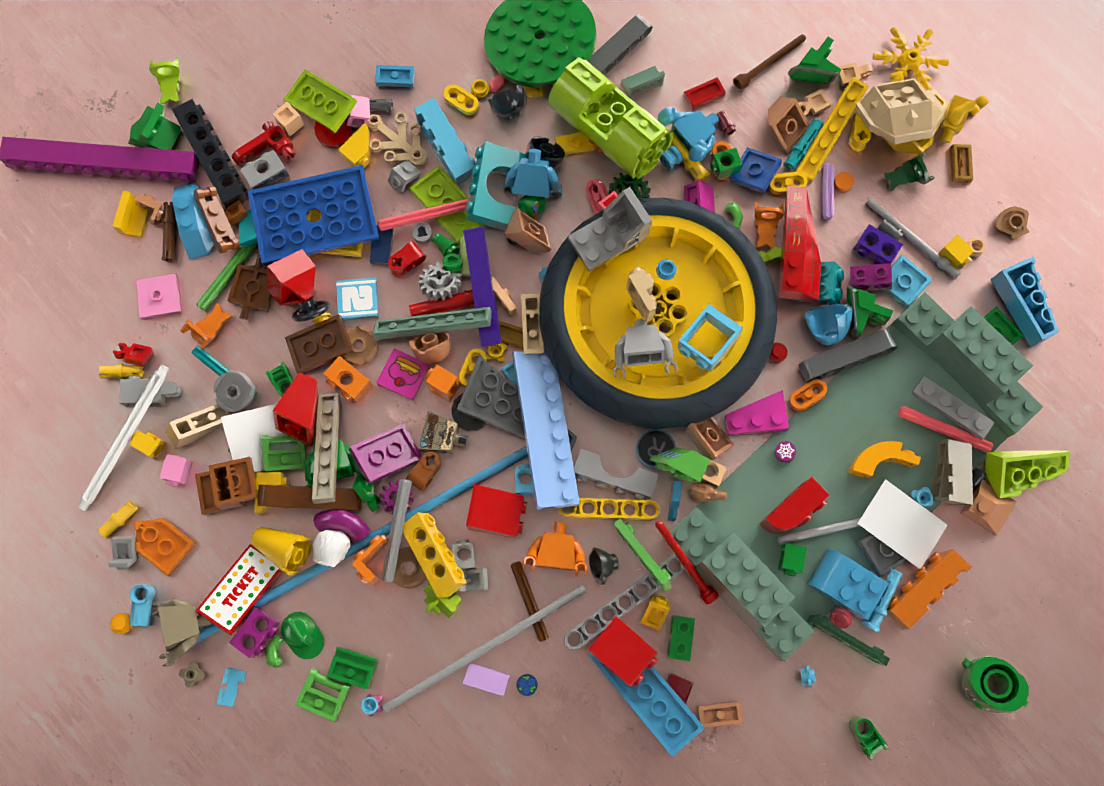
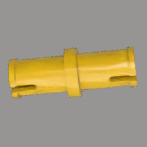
M118 364V366L102 365L99 366V373H102L99 374V377L101 379L118 378L119 380L129 376L142 378L143 370L141 369L143 367L138 365L124 366V364Z
M128 500L122 508L110 515L111 518L98 528V532L104 538H108L119 526L122 527L126 524L125 521L138 510V507Z

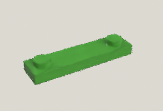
M621 519L614 522L619 535L664 592L672 588L670 574L665 568L661 570L633 535L635 531L628 522L624 524Z

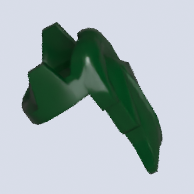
M926 152L913 157L911 160H907L894 171L884 173V177L889 181V191H893L898 185H905L908 182L927 184L935 179L933 176L929 177L923 161V157L927 154Z

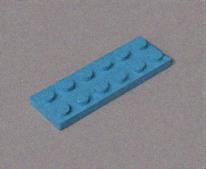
M591 653L588 654L672 757L705 729L654 667L651 670L647 668L642 674L645 676L642 682L637 687L633 685L630 688L594 658Z

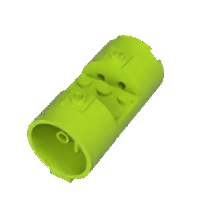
M578 57L566 66L565 71L558 78L550 92L549 106L577 131L583 132L598 145L607 157L633 179L635 177L640 179L649 173L659 163L658 159L663 151L667 152L671 145L673 133L644 108L638 106L626 96L612 81L587 60H582Z

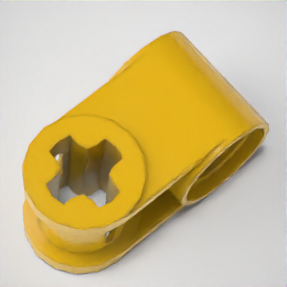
M855 113L851 123L849 147L852 151L860 152L864 150L866 143L869 142L871 131L868 130L858 113Z

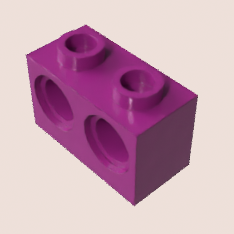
M891 263L850 266L851 287L863 291L891 290Z
M255 607L229 643L248 658L259 657L266 648L264 645L269 638L272 639L279 629L277 627L280 622L261 608ZM265 619L267 621V628L261 631L259 623ZM249 637H252L254 640V645L251 649L246 647V640Z

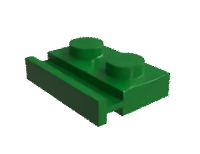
M337 647L327 677L368 689L378 659Z

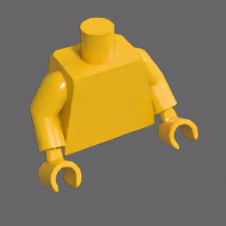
M954 95L949 100L945 116L939 126V129L943 130L940 140L951 143L954 134L957 135L961 132L968 113L970 112L972 116H975L989 103L986 96H979L975 100H970Z

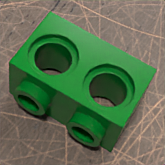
M671 616L666 658L690 661L695 618Z

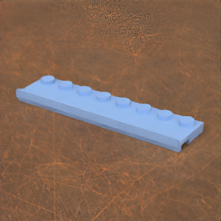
M544 350V354H524V351H513V363L536 509L578 506L580 502L558 373L548 358L546 350Z

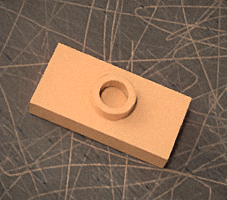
M492 277L495 298L509 316H514L517 313V307L511 301L510 293L506 288L502 289L494 277Z

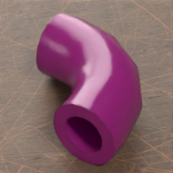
M329 509L315 514L313 518L314 525L319 532L328 529L340 530L346 533L353 542H359L370 532V528L364 521L346 510Z

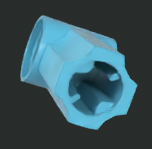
M140 584L131 589L130 598L132 606L129 626H150L152 601L156 596V590L152 585ZM142 589H145L146 591V597L144 599L140 597V591Z

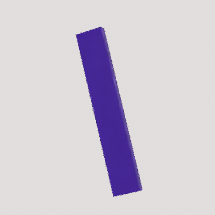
M478 227L463 230L475 309L490 307L492 311L491 325L478 328L481 347L502 344L484 228Z

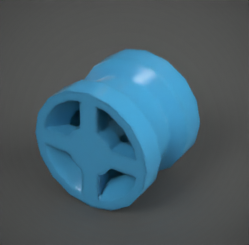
M670 146L667 152L662 153L660 161L666 169L671 170L676 163L680 164L683 158L675 146Z

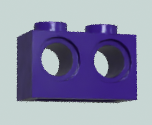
M869 224L853 250L859 256L870 259L874 264H887L893 262L903 244ZM865 240L871 242L872 246H868ZM882 250L886 251L889 254V256H885L882 253Z

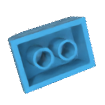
M828 549L807 585L842 608L847 609L856 617L868 620L889 583L847 556Z

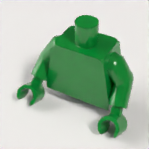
M340 439L338 440L336 480L354 476V472H356L357 476L361 475L362 472L349 451L350 446L344 445L343 440ZM315 445L313 446V452L309 454L304 463L305 481H308L306 486L309 487L313 486Z

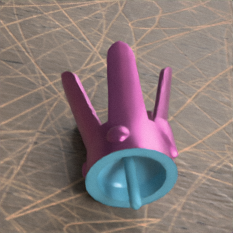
M367 694L361 703L362 711L369 716H374L373 713L383 711L382 706L378 705L382 696L371 697V694Z

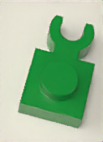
M363 474L357 476L352 486L364 503L367 502L372 512L379 509L378 504H380L381 499L374 494L373 483L368 484Z

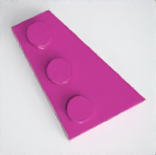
M783 390L726 414L727 436L787 431L789 425Z

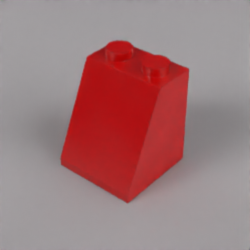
M299 372L273 409L275 429L310 447L314 442L318 409V385L315 378Z
M474 484L466 527L472 531L517 539V535L522 534L524 522H520L521 514L526 513L527 502L524 501L523 495Z
M617 616L614 617L588 649L594 658L630 688L633 685L637 687L645 677L642 675L647 668L651 670L658 661L656 658L658 655L657 651Z

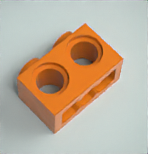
M437 364L434 369L431 368L426 374L425 379H427L426 384L429 391L450 403L460 388L458 377Z

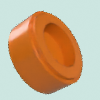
M840 172L834 179V187L840 192H848L854 185V177L848 172Z

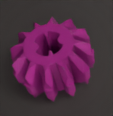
M397 480L396 486L390 481L389 489L386 486L382 487L386 493L379 494V497L384 499L380 502V505H386L384 509L386 513L392 509V515L395 507V501L392 498H395L393 495L398 491L399 480ZM409 497L408 502L412 503L414 502V499L412 497Z

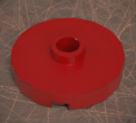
M346 118L337 132L334 133L316 121L314 131L320 144L328 148H339L352 136L353 127L347 126Z

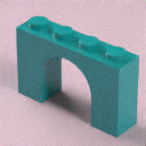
M485 141L480 147H477L475 152L477 161L472 169V176L474 178L468 191L470 201L467 202L465 208L467 213L466 220L506 231L516 208L494 200L487 190L486 179L490 173L506 175L515 163H520L521 158L526 157L524 153Z

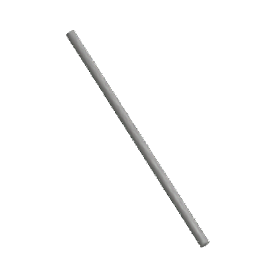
M583 584L382 705L385 713L391 711L586 593L587 591Z

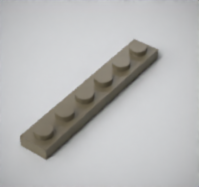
M339 392L318 394L312 501L314 504L335 502L340 411Z

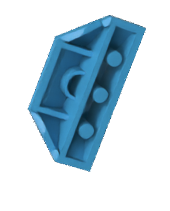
M194 183L175 187L172 195L179 235L190 260L208 256L215 244L194 197V189L201 188L204 190V188ZM205 197L206 202L210 201L208 197Z

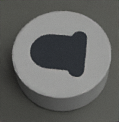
M419 223L414 226L412 234L416 242L424 244L431 240L432 230L428 224Z

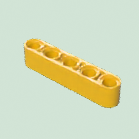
M579 498L580 504L573 506L571 513H564L562 507L558 508V512L563 518L591 520L653 521L660 512L659 505L651 500ZM585 504H590L593 506L594 511L591 514H586L583 512L582 507ZM605 505L613 506L614 513L611 515L605 514L603 507ZM627 505L632 506L635 511L634 514H625L624 507ZM652 506L655 510V515L648 516L644 508Z

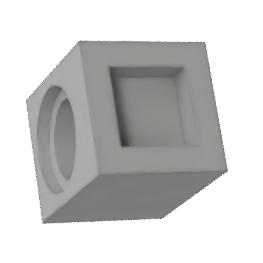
M469 539L456 540V544H452V553L457 566L461 570L476 569L473 542H469ZM462 549L469 551V557L466 560H461L458 557V553Z

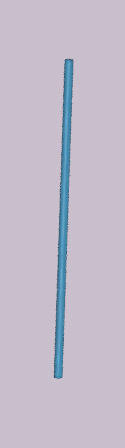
M527 446L407 512L405 522L417 512L428 513L473 488L474 484L478 485L528 457ZM392 521L368 534L359 542L350 544V549L345 554V559L370 546L369 543L376 536L389 535ZM316 563L268 590L250 612L255 607L259 608L329 569L330 566ZM214 624L199 629L200 638L197 642L219 631L220 628Z

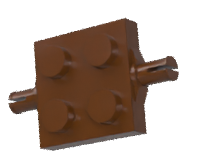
M257 255L255 265L246 266L238 264L227 300L229 303L240 305L242 310L239 318L248 320L250 309L268 311L272 297L267 290V270L263 268L260 255Z

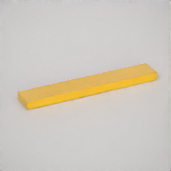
M854 77L851 78L796 172L804 173L811 183L854 113L856 103L861 101L869 85Z

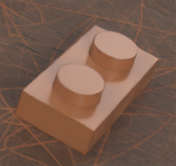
M740 701L697 706L699 721L705 728L743 724Z

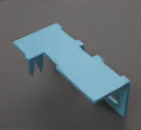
M233 668L225 669L222 684L227 683L226 689H220L216 705L221 704L233 707L238 683L245 682L246 671Z

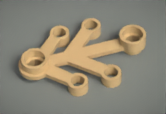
M398 112L395 115V120L398 124V135L383 124L379 115H370L367 124L368 128L374 132L380 131L392 140L380 142L378 139H373L370 142L371 150L375 153L381 150L403 149L407 152L395 154L393 151H386L384 154L386 163L393 164L394 162L408 160L413 165L419 166L426 161V150L420 144V134L422 131L419 124L414 123L409 128L410 134L413 136L412 147L407 143V117L405 113ZM404 117V120L399 121L398 118ZM377 119L376 123H372L371 121ZM414 128L419 129L417 132L412 131ZM374 144H379L377 148H373ZM416 153L421 154L419 157L414 156ZM389 155L393 156L392 159H387Z

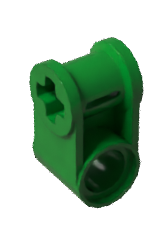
M284 361L276 368L265 371L281 397L284 395V390L293 382L292 375Z
M858 716L850 720L849 729L869 760L874 759V755L881 750L889 748L870 720ZM860 722H864L865 730L860 733L858 725Z

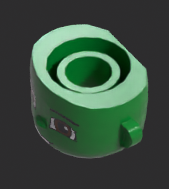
M980 656L972 661L967 658L963 660L962 665L965 669L962 673V687L966 697L975 707L992 713H1012L1022 706L1027 707L1029 703L1027 701L1029 686L1024 676L1018 673L1010 663L994 656ZM990 675L998 683L996 694L992 693L987 686V680Z

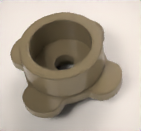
M191 662L187 668L179 671V676L184 679L185 686L188 688L193 687L194 683L203 680L205 677L197 662Z

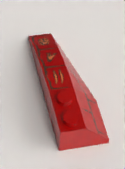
M787 186L778 298L818 302L821 260L807 188Z

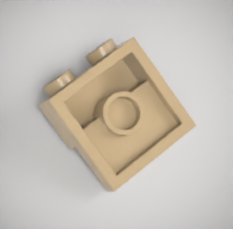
M639 267L629 273L626 290L640 315L647 323L653 320L657 308L656 299L651 294L654 280L650 273L646 274L644 268L641 269Z

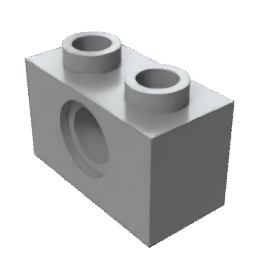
M274 150L265 152L260 158L253 162H248L240 169L253 190L274 185L289 176ZM263 169H267L265 173H260Z

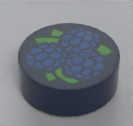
M524 674L517 680L516 687L520 694L530 696L537 690L538 683L533 675Z

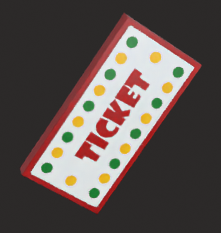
M249 544L196 609V613L231 636L282 571L252 544Z

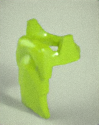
M177 57L174 62L154 63L150 61L149 71L157 77L162 93L160 104H166L170 101L179 102L178 83H180L181 78L179 74V58Z

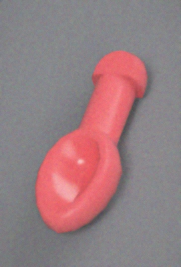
M500 74L494 76L489 83L491 93L500 91L505 85V78Z

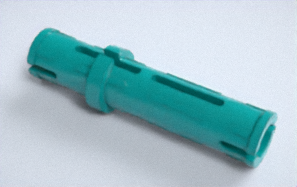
M813 119L797 145L792 147L791 154L784 162V166L787 169L794 170L800 159L805 157L806 150L824 125L821 120Z

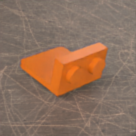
M379 535L376 536L369 543L371 546L365 552L361 550L353 558L355 561L352 565L358 570L356 575L367 585L371 583L375 586L380 581L367 564L387 546L388 538L385 535L381 537Z

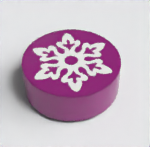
M783 441L776 446L775 456L779 461L788 463L794 459L796 448L791 442Z

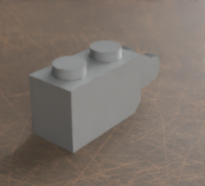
M138 376L120 379L119 403L125 407H134L152 376H148V379H141ZM164 381L149 407L163 406L167 403V398L181 396V387L175 383Z

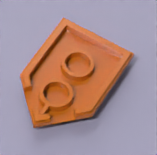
M165 518L134 522L136 551L167 576L175 571L195 546L194 541Z

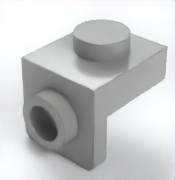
M406 160L392 168L388 183L399 193H402L408 183L419 178L421 171L410 161Z
M135 536L113 537L111 539L113 560L109 562V567H116L118 570L128 569L137 561Z
M486 568L462 570L467 584L458 591L488 590Z

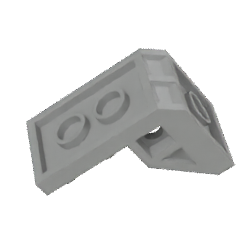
M629 187L623 190L603 210L602 217L570 234L568 240L590 272L644 240L649 235L652 220Z

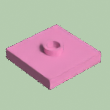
M176 274L136 280L141 319L181 313Z

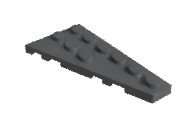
M479 355L456 411L525 439L517 385L505 378L499 370L492 367ZM567 428L572 452L577 436Z

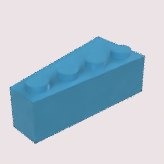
M1034 256L1000 271L991 278L993 285L1030 347L1049 339L1059 332L1052 310L1046 302V298H1048L1046 291L1042 290L1040 284V273L1036 272L1034 266L1036 263Z

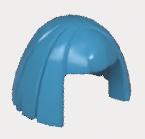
M837 303L821 305L819 308L815 307L807 311L804 317L811 333L818 342L828 346L835 345L842 341L849 331L852 321V307L847 304Z

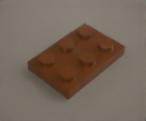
M339 314L285 337L297 374L299 372L303 374L336 360L339 356L343 357L354 352L342 316Z

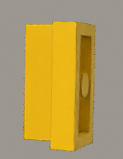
M123 191L112 227L119 234L142 238L149 211L135 205L136 197L131 192Z

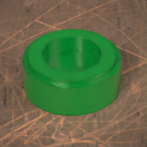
M448 254L442 260L445 271L449 270L450 273H456L462 269V258L458 254Z

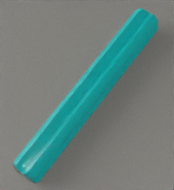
M196 346L192 350V354L217 375L220 376L231 372L204 349L201 350L200 346ZM256 391L254 392V397H253V399H254V398L256 397V395H257V392H256Z

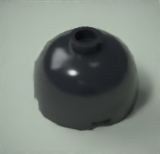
M522 84L517 85L515 90L509 88L492 96V99H488L494 113L503 118L510 117V120L521 116L520 111L527 104V96Z
M537 136L531 138L527 145L525 157L529 158L530 149L541 150L540 160L548 161L549 166L554 171L558 169L565 156L563 148L556 142L554 145L549 143L550 139Z

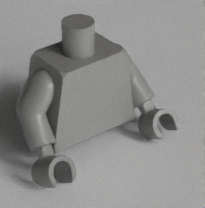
M644 319L636 320L634 326L628 327L626 335H622L615 345V363H617V367L613 369L614 377L616 378L617 370H623V378H625L626 371L623 368V363H625V367L665 363V359L667 360V364L664 367L665 373L669 374L668 365H673L676 372L678 365L672 359L674 353L671 340L665 334L658 331L656 325H647Z

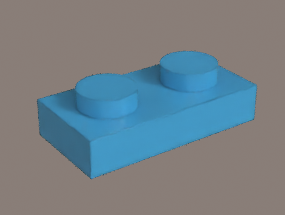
M376 65V86L414 87V66Z

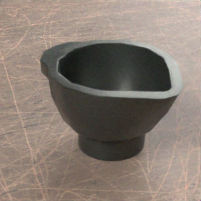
M594 547L589 555V566L598 585L605 584L606 578L614 570L618 569L619 561L614 553L609 554L602 549Z

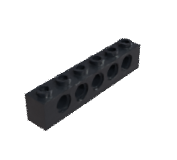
M193 99L173 108L172 111L212 185L216 188L223 205L227 208L239 199L242 202L247 201L248 198L245 193L248 190L243 181L238 182L237 177H239V174L234 166L230 167L228 162L231 159L225 150L221 151L219 146L222 143L217 134L213 136L211 131L214 128L208 119L204 120L203 115H205V112L201 105H196ZM224 167L221 171H217L218 168ZM232 182V185H231V186L225 187L226 184Z

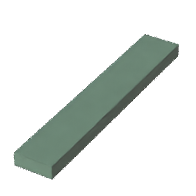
M490 307L379 320L375 321L373 337L375 340L489 327L491 325L492 311Z

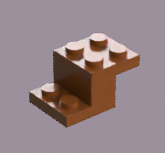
M251 457L209 465V471L195 474L202 515L244 506V501L258 498Z

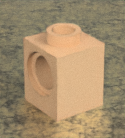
M288 102L272 113L277 124L289 137L304 126L300 115Z
M710 460L707 467L713 470L714 475L713 477H707L704 474L700 482L708 483L716 489L719 487L727 467Z

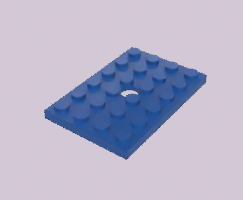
M363 165L248 191L263 266L277 262L301 249L309 256L380 239ZM312 209H317L321 212V218L317 222H309L306 218Z

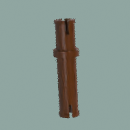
M164 202V216L161 219V224L163 225L162 260L169 262L170 259L172 262L175 261V226H177L173 202H170V205H168V202Z

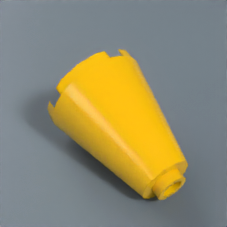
M259 527L251 535L252 545L283 573L290 576L298 572L295 569L299 565L303 566L311 550V544L308 543L311 540L304 535L267 527Z

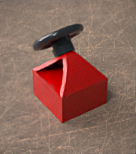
M302 249L267 266V290L279 305L299 303L301 308L292 314V319L296 322L316 318L330 308L328 301H315L316 265Z

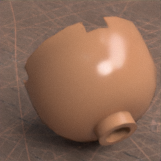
M448 331L414 335V339L409 342L414 356L426 364L441 362L448 356L451 348Z

